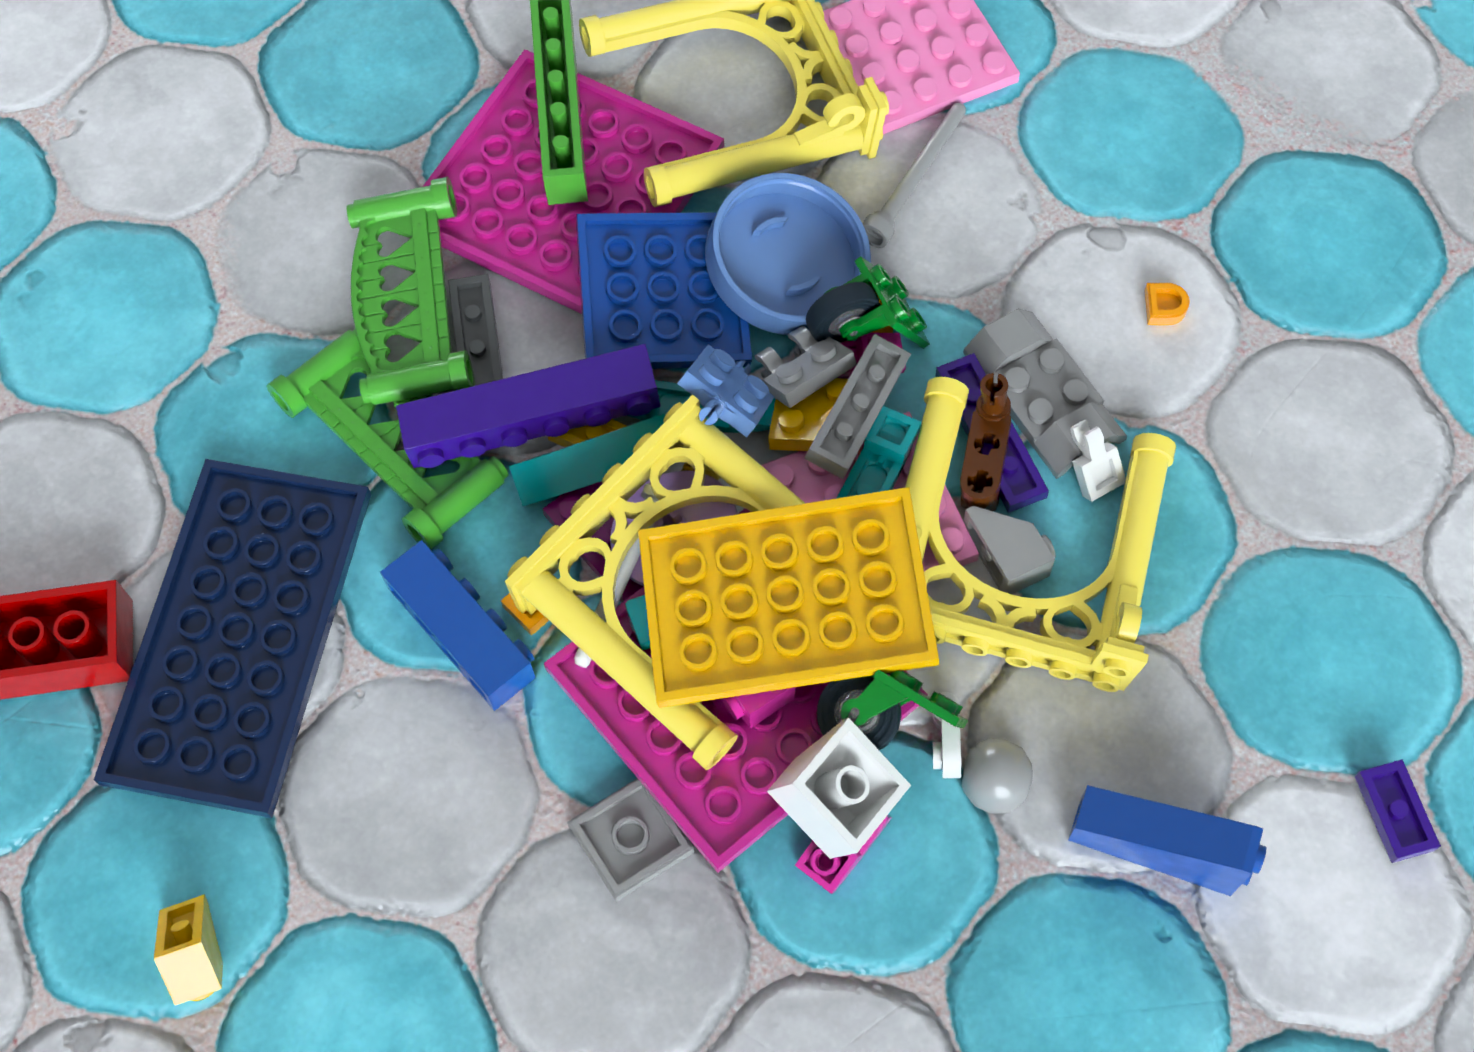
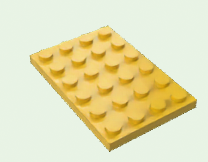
M910 487L638 530L655 696L659 708L872 676L877 670L891 673L897 670L904 671L939 665Z

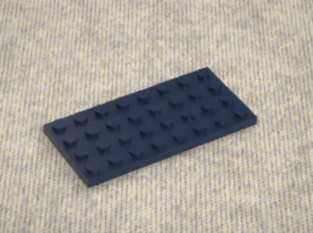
M205 459L94 777V781L97 784L273 818L370 501L371 492L369 487Z

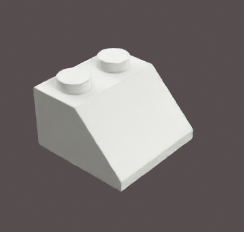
M848 717L797 756L767 792L831 859L858 853L910 788L911 784Z

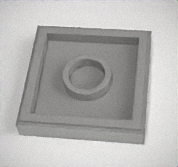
M638 778L567 822L616 902L695 852L686 835Z

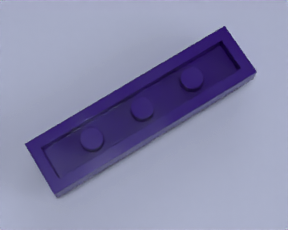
M975 353L936 367L935 374L936 377L956 379L968 387L969 394L960 421L967 436H969L972 415L976 410L977 400L981 395L980 382L986 375ZM1012 422L999 497L1008 513L1046 499L1049 493L1044 480ZM984 443L981 454L989 455L990 450L993 449V444Z

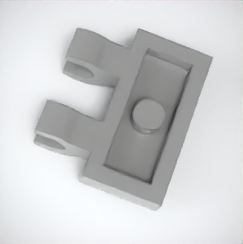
M800 326L788 334L789 339L794 341L799 347L794 351L797 358L791 362L784 363L777 352L771 347H767L755 355V359L765 367V370L761 372V376L764 378L763 382L768 386L769 392L775 396V399L789 408L857 365L852 350L830 337L817 342L811 332L804 326Z

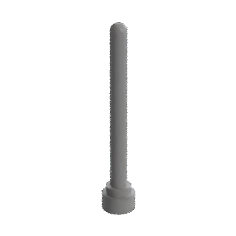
M955 103L952 105L881 211L869 214L862 223L871 246L883 248L893 236L895 217L965 115L966 107L964 104Z

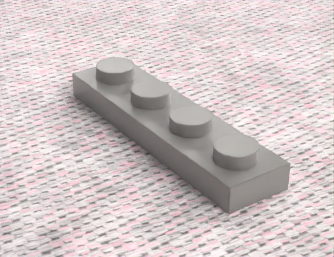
M874 334L804 459L843 479L911 353Z

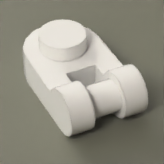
M949 692L941 693L959 704V700L954 694ZM932 713L933 723L941 730L942 742H933V769H942L943 778H961L960 728L954 727Z

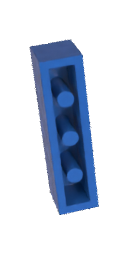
M421 540L380 571V574L389 591L495 711L536 678L531 665L535 658L520 639L512 642L504 633L507 629L506 624L492 608L485 612L476 602L480 599V596L466 578L458 581L450 571L454 567L446 555L439 548L432 552Z

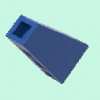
M1087 785L1080 799L1068 841L1231 896L1242 884L1247 886L1252 874L1260 872L1267 849L1266 846L1260 845L1263 828L1089 785Z

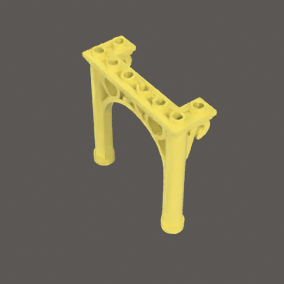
M673 0L598 18L597 15H592L579 19L580 36L588 57L693 31L721 28L744 33L762 42L780 58L793 81L796 96L794 109L787 121L772 134L757 140L644 168L646 191L654 207L670 204L673 198L858 150L860 156L867 155L868 159L876 158L879 142L883 138L885 116L889 113L887 96L883 91H879L873 77L865 78L864 85H857L853 77L852 65L849 59H844L840 52L837 35L834 30H829L824 20L823 8L818 1ZM754 13H759L758 20L746 16ZM771 17H784L790 22L793 29L788 32H780L766 25V21ZM801 37L808 50H804L797 45ZM819 72L824 83L812 84V77ZM815 99L828 102L823 109L824 116L814 113L806 107L807 104ZM801 123L807 126L806 128L797 131Z
M934 377L930 379L924 394L926 408L905 487H910L922 561L928 541L939 565L930 567L924 572L926 586L934 580L951 578L963 595L962 601L955 605L937 602L928 595L936 644L948 642L962 646L963 651L977 656L992 654L1005 658L1008 664L1020 668L1039 667L1049 670L1050 675L1059 679L1072 680L1079 678L1092 682V685L1099 690L1107 692L1124 691L1148 661L1149 654L1143 653L1145 646L1135 644L1142 619V607L1140 605L1167 468L1174 461L1175 442L1164 435L1156 433H1142L1134 437L1109 561L1104 572L1093 583L1072 594L1055 598H1028L1012 595L995 589L970 574L955 559L943 538L939 522L940 502L969 389L965 384L953 378ZM1107 588L1101 621H1099L1097 614L1086 603ZM974 597L980 600L977 607L984 610L990 616L992 622L964 615L968 611ZM1071 611L1085 624L1087 636L1076 640L1058 634L1052 625V618L1055 615ZM1036 615H1044L1040 621L1041 635L1013 628L1022 622H1033ZM1091 646H1095V650L1089 648Z
M692 395L684 404L679 402L667 412L663 420L664 424L653 434L649 432L642 436L634 446L633 454L623 464L617 463L612 466L602 479L603 484L592 495L585 494L573 506L571 510L572 515L560 527L558 525L552 526L542 536L539 542L540 547L529 558L524 556L513 564L507 574L508 578L505 580V584L516 608L522 614L527 611L532 615L536 610L542 613L693 751L692 758L705 770H709L731 749L738 735L700 702L658 707L655 696L652 659L627 636L617 618L615 586L620 567L629 549L639 538L638 530L648 529L660 518L682 507L703 502H724L755 512L805 504V502L716 426L705 425L706 418L701 422L699 418L701 411L698 398ZM684 462L694 468L695 475L690 488L672 491L667 490L660 484V477L674 463ZM705 474L716 480L722 478L731 487L719 485L703 486ZM650 479L652 492L659 501L654 503L652 498L649 497L637 503L628 502L627 500ZM611 516L616 521L615 530L610 536L611 543L615 544L612 551L606 542L599 538L591 537ZM627 518L634 519V520L628 525V523H627ZM587 552L601 554L605 558L603 576L586 582L576 581L570 576V567L581 555ZM558 569L560 573L559 579L553 575ZM602 592V604L607 622L601 619L576 595L589 596Z

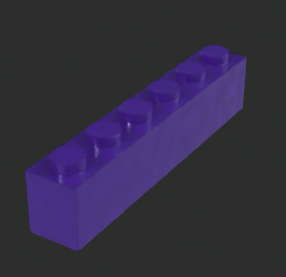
M646 344L396 405L404 450L413 468H433L441 465L446 460L462 456L468 458L477 457L487 450L503 446L517 447L526 443L527 440L543 436L557 437L564 435L571 429L587 425L592 427L601 426L608 423L611 419L627 415L642 416L649 413L652 409L661 407Z

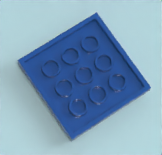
M717 212L577 214L576 231L585 358L646 344L652 369L690 368L709 344L714 349H721L728 353L735 363L743 360L746 361L743 367H746L748 363L751 365L752 351L749 323L740 318L724 303L715 290L707 271L705 260L706 238Z

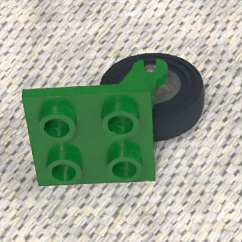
M862 256L855 260L861 274L841 286L833 287L826 291L823 296L814 302L806 315L807 326L817 342L829 337L838 343L847 340L852 341L860 336L890 325V327L923 349L930 345L923 332L927 325L920 313L915 308L910 309L905 298L909 296V293L902 281L897 276L891 278L881 264L878 263L874 266Z
M877 670L872 676L832 681L822 691L817 705V721L823 736L843 719L849 717L878 750L886 747L895 737L901 722V706L910 701L915 702L954 727L964 728L969 720L959 715L963 709L961 705L935 691L931 697L919 691L923 685L921 681L899 670L891 673Z

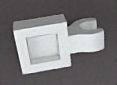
M1085 419L1070 427L1072 438L1083 454L1072 461L1082 496L1093 502L1125 484L1126 477L1118 448L1108 441L1104 443L1101 429L1096 426L1090 430L1088 421Z

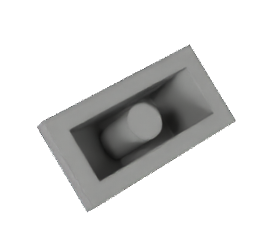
M971 506L965 510L963 522L979 552L980 559L1000 591L1014 594L1050 576L1056 557L1055 549L1050 539L1046 535L1041 536L1033 523L976 506Z

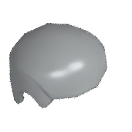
M986 739L977 743L975 748H971L967 755L962 779L963 791L977 808L991 814L1009 813L1021 805L1028 796L1033 777L1032 763L1022 747L1005 739Z

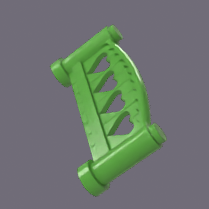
M449 177L433 179L429 186L354 200L353 204L347 205L346 209L352 229L359 228L353 254L350 289L354 326L361 350L370 369V374L367 375V378L360 379L359 381L360 393L364 403L378 405L475 386L474 372L468 352L463 350L452 353L439 225V219L457 217L456 198ZM390 231L410 238L389 256L382 257L379 255V251L383 247L378 241L381 233ZM393 265L413 272L412 275L393 290H382L385 279L381 276V271L384 267ZM397 300L417 307L396 325H385L388 314L383 310L386 302ZM400 335L420 343L399 361L389 362L387 360L391 349L386 346V342L391 336Z
M348 330L288 376L279 375L266 385L267 390L277 405L291 418H294L307 407L314 412L413 509L402 518V522L417 543L422 540L432 550L443 541L442 534L504 484V479L509 476L508 471L501 461L494 456L488 460H481L478 456L472 458L462 456L450 459L460 464L456 472L424 478L427 468H413L405 450L396 451L402 436L399 420L369 425L376 405L372 403L365 404L362 396L343 399L349 379L354 373L370 374V369L361 350L356 330ZM433 395L394 401L393 405L396 408V405L432 397Z

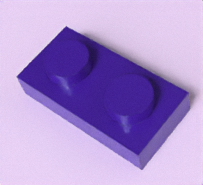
M1403 759L1362 770L1355 775L1356 782L1391 863L1430 853L1441 847Z

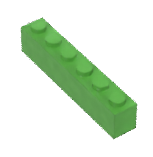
M530 0L542 174L548 205L588 201L571 0Z

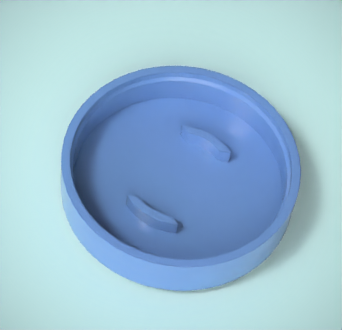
M790 173L761 175L735 188L720 206L709 228L705 245L707 271L715 290L724 303L735 314L751 325L781 335H788L800 326H804L809 330L806 323V315L814 302L829 289L841 286L860 275L861 272L855 263V260L860 256L871 263L870 244L866 230L849 203L825 184L802 175Z

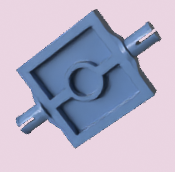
M708 344L677 384L698 398L700 404L704 406L699 413L701 422L707 416L708 419L704 424L713 425L719 418L730 424L747 438L775 396L769 392L768 386L761 379L749 375L751 372L749 363L743 368L746 361L740 360L735 363L728 353L721 349H714Z

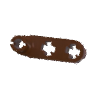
M989 373L980 382L981 395L977 400L976 410L972 415L960 478L961 506L965 509L976 506L996 511L999 505V492L1011 431V401L1007 396L1008 381L1006 377L998 373V383H994V373ZM984 443L993 444V449L990 450L989 455L981 454Z

